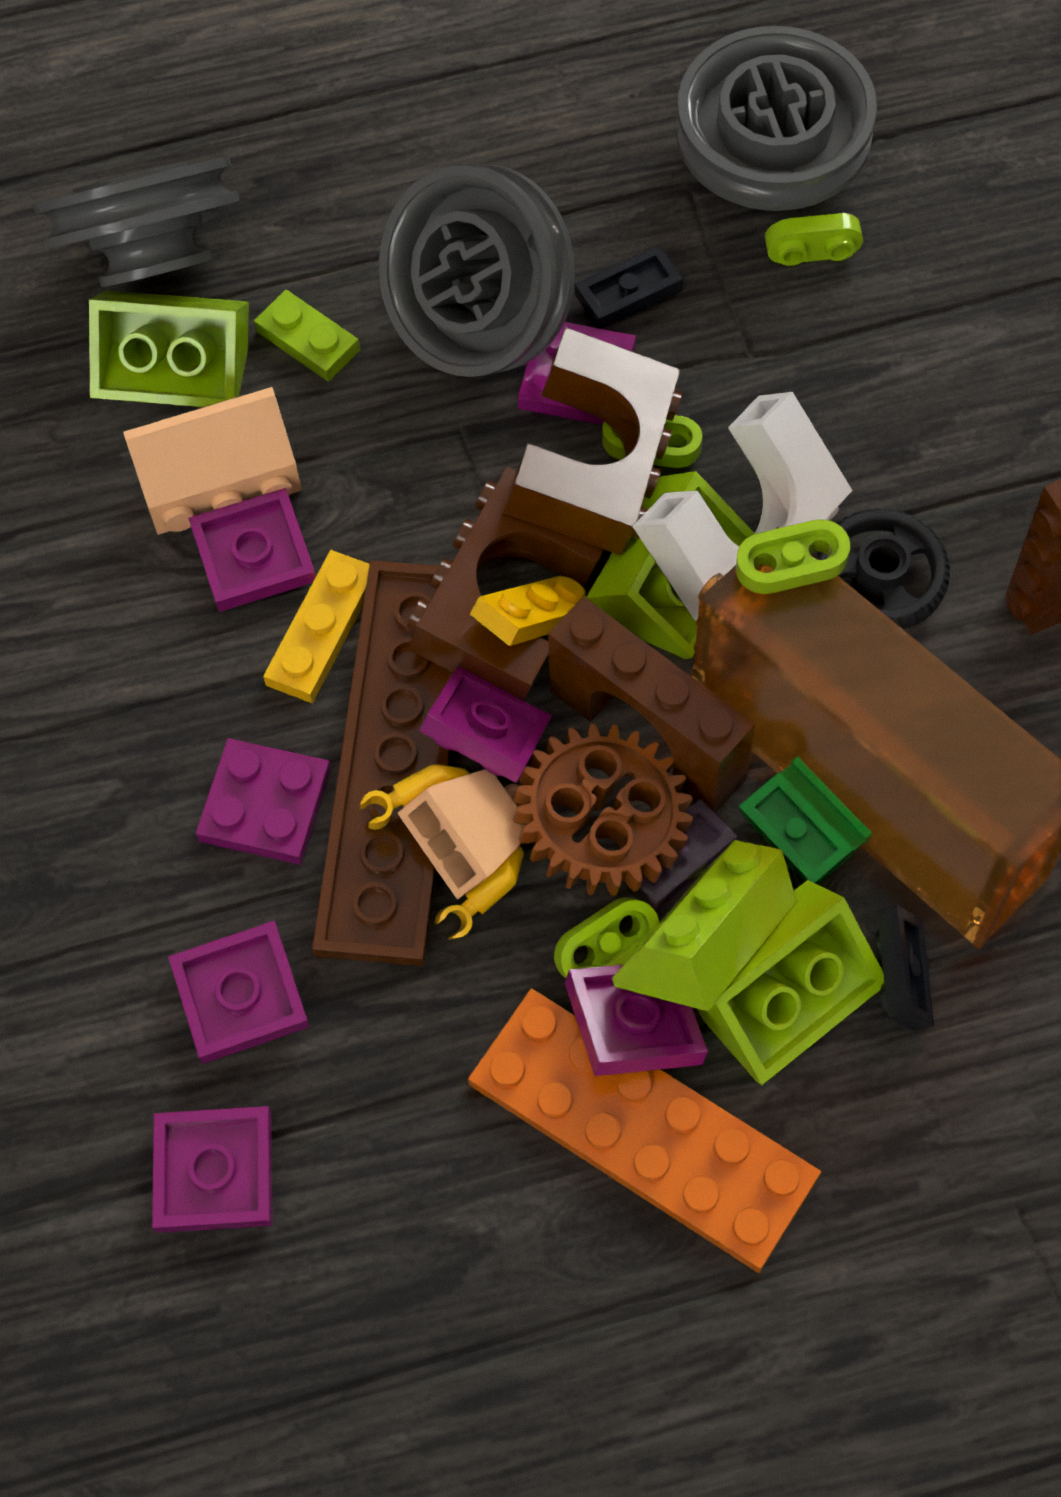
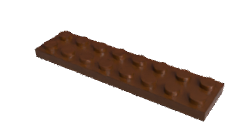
M370 560L312 947L315 957L424 966L436 868L398 815V812L404 808L403 805L393 809L388 824L377 830L368 828V824L374 818L384 815L385 809L375 803L368 805L362 810H359L363 797L368 792L377 790L389 794L395 790L394 784L430 765L450 766L452 750L439 746L433 738L421 733L419 730L453 673L408 650L414 630L407 627V623L419 600L423 598L430 602L437 589L431 587L430 583L439 567L437 565Z

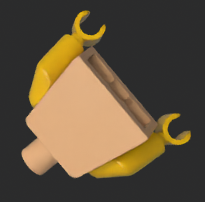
M433 764L394 784L395 790L389 794L377 790L368 792L363 797L359 810L374 803L381 805L385 809L384 815L374 818L368 824V828L377 830L388 824L393 809L401 805L404 806L398 812V815L456 899L463 895L468 898L461 905H451L443 908L435 917L434 923L436 925L444 920L450 912L459 916L461 926L456 933L448 938L451 940L466 935L472 927V916L478 911L484 914L515 886L524 856L519 837L521 829L526 825L514 823L513 819L516 807L521 806L514 802L517 784H509L503 787L497 777L486 769L470 774L465 768Z

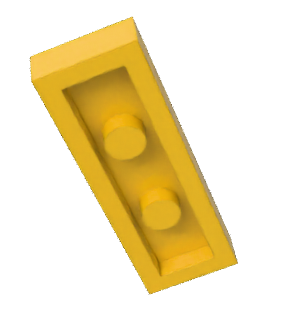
M333 550L329 551L263 676L266 686L313 704L363 608L369 571L368 563Z
M557 576L480 596L470 615L508 646L548 635L582 597L586 598L587 596L584 595L585 589L578 582L568 577Z

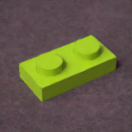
M287 289L254 320L257 333L328 382L360 351L359 339Z

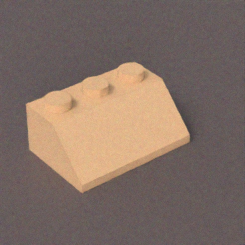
M272 387L123 432L158 535L169 531L179 532L190 528L189 517L286 488L288 496L302 491L296 462Z

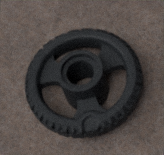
M871 508L867 509L866 512L861 510L837 522L846 531L849 539L868 531L893 532L894 536L880 534L870 537L862 544L859 554L849 552L847 565L838 576L816 583L824 603L832 612L835 611L836 616L845 622L849 621L850 625L860 629L864 627L867 631L879 632V630H883V633L896 632L897 629L901 631L911 628L914 624L918 625L933 614L947 591L950 579V563L942 541H939L938 535L931 528L928 529L926 523H923L918 518L915 520L913 515H908L905 512L898 513L897 510H889L888 508H885V510ZM817 551L815 559L824 560L828 558L825 553ZM924 553L930 564L931 581L926 592L918 599L908 594L904 586L911 564V556ZM872 567H885L889 569L891 573H880L875 571ZM844 577H853L856 593L868 603L883 605V609H873L855 602L841 590L836 581Z

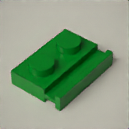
M798 756L791 761V764L781 773L778 772L739 805V813L772 848L782 850L785 862L804 882L809 880L819 885L851 858L857 849L863 844L866 845L872 838V832Z

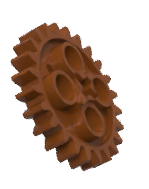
M595 723L590 724L586 738H581L573 727L568 728L565 745L557 738L551 736L546 747L547 754L535 749L530 762L532 767H525L520 776L519 782L523 785L517 786L514 802L521 806L516 807L513 819L514 823L526 826L521 829L519 841L520 843L536 842L530 860L535 862L547 857L550 860L546 876L549 878L561 870L567 872L566 888L571 889L580 878L586 880L588 895H593L598 883L601 882L606 883L611 896H616L621 881L624 880L629 888L636 892L642 883V874L655 883L662 872L661 865L671 869L678 856L675 851H682L688 836L683 832L689 830L693 821V816L685 813V811L688 810L692 802V795L678 792L682 790L686 777L685 775L669 776L674 762L673 757L664 758L660 761L654 758L659 745L657 742L649 744L644 749L637 746L639 741L638 731H634L625 741L619 739L617 725H612L608 737H600ZM591 768L599 769L605 772L609 778L596 779L590 776L586 770ZM625 776L632 777L633 780L617 794L613 808H605L593 823L590 832L581 842H574L572 838L577 836L589 824L593 809L596 811L602 809L620 781ZM634 800L643 801L651 807L652 811L640 812L630 802ZM567 806L577 816L571 818L562 817L553 810V807ZM597 839H611L619 845L620 850H606L597 843Z

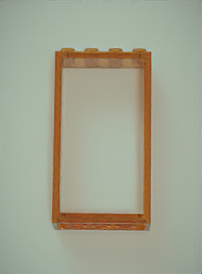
M764 564L755 567L757 571L763 573L773 571L770 566ZM736 565L725 575L721 573L715 574L706 582L698 596L700 602L696 621L697 634L694 645V666L691 671L693 678L755 723L751 751L774 771L781 773L798 756L872 832L871 840L861 847L980 949L1051 877L1061 858V760L840 577L836 576L826 581L776 593L759 594L748 590L741 584L736 575Z

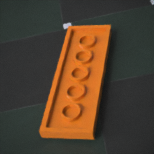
M532 988L468 1078L469 1086L757 1273L761 1272L821 1174V1171L660 1069L594 1076L575 1015Z

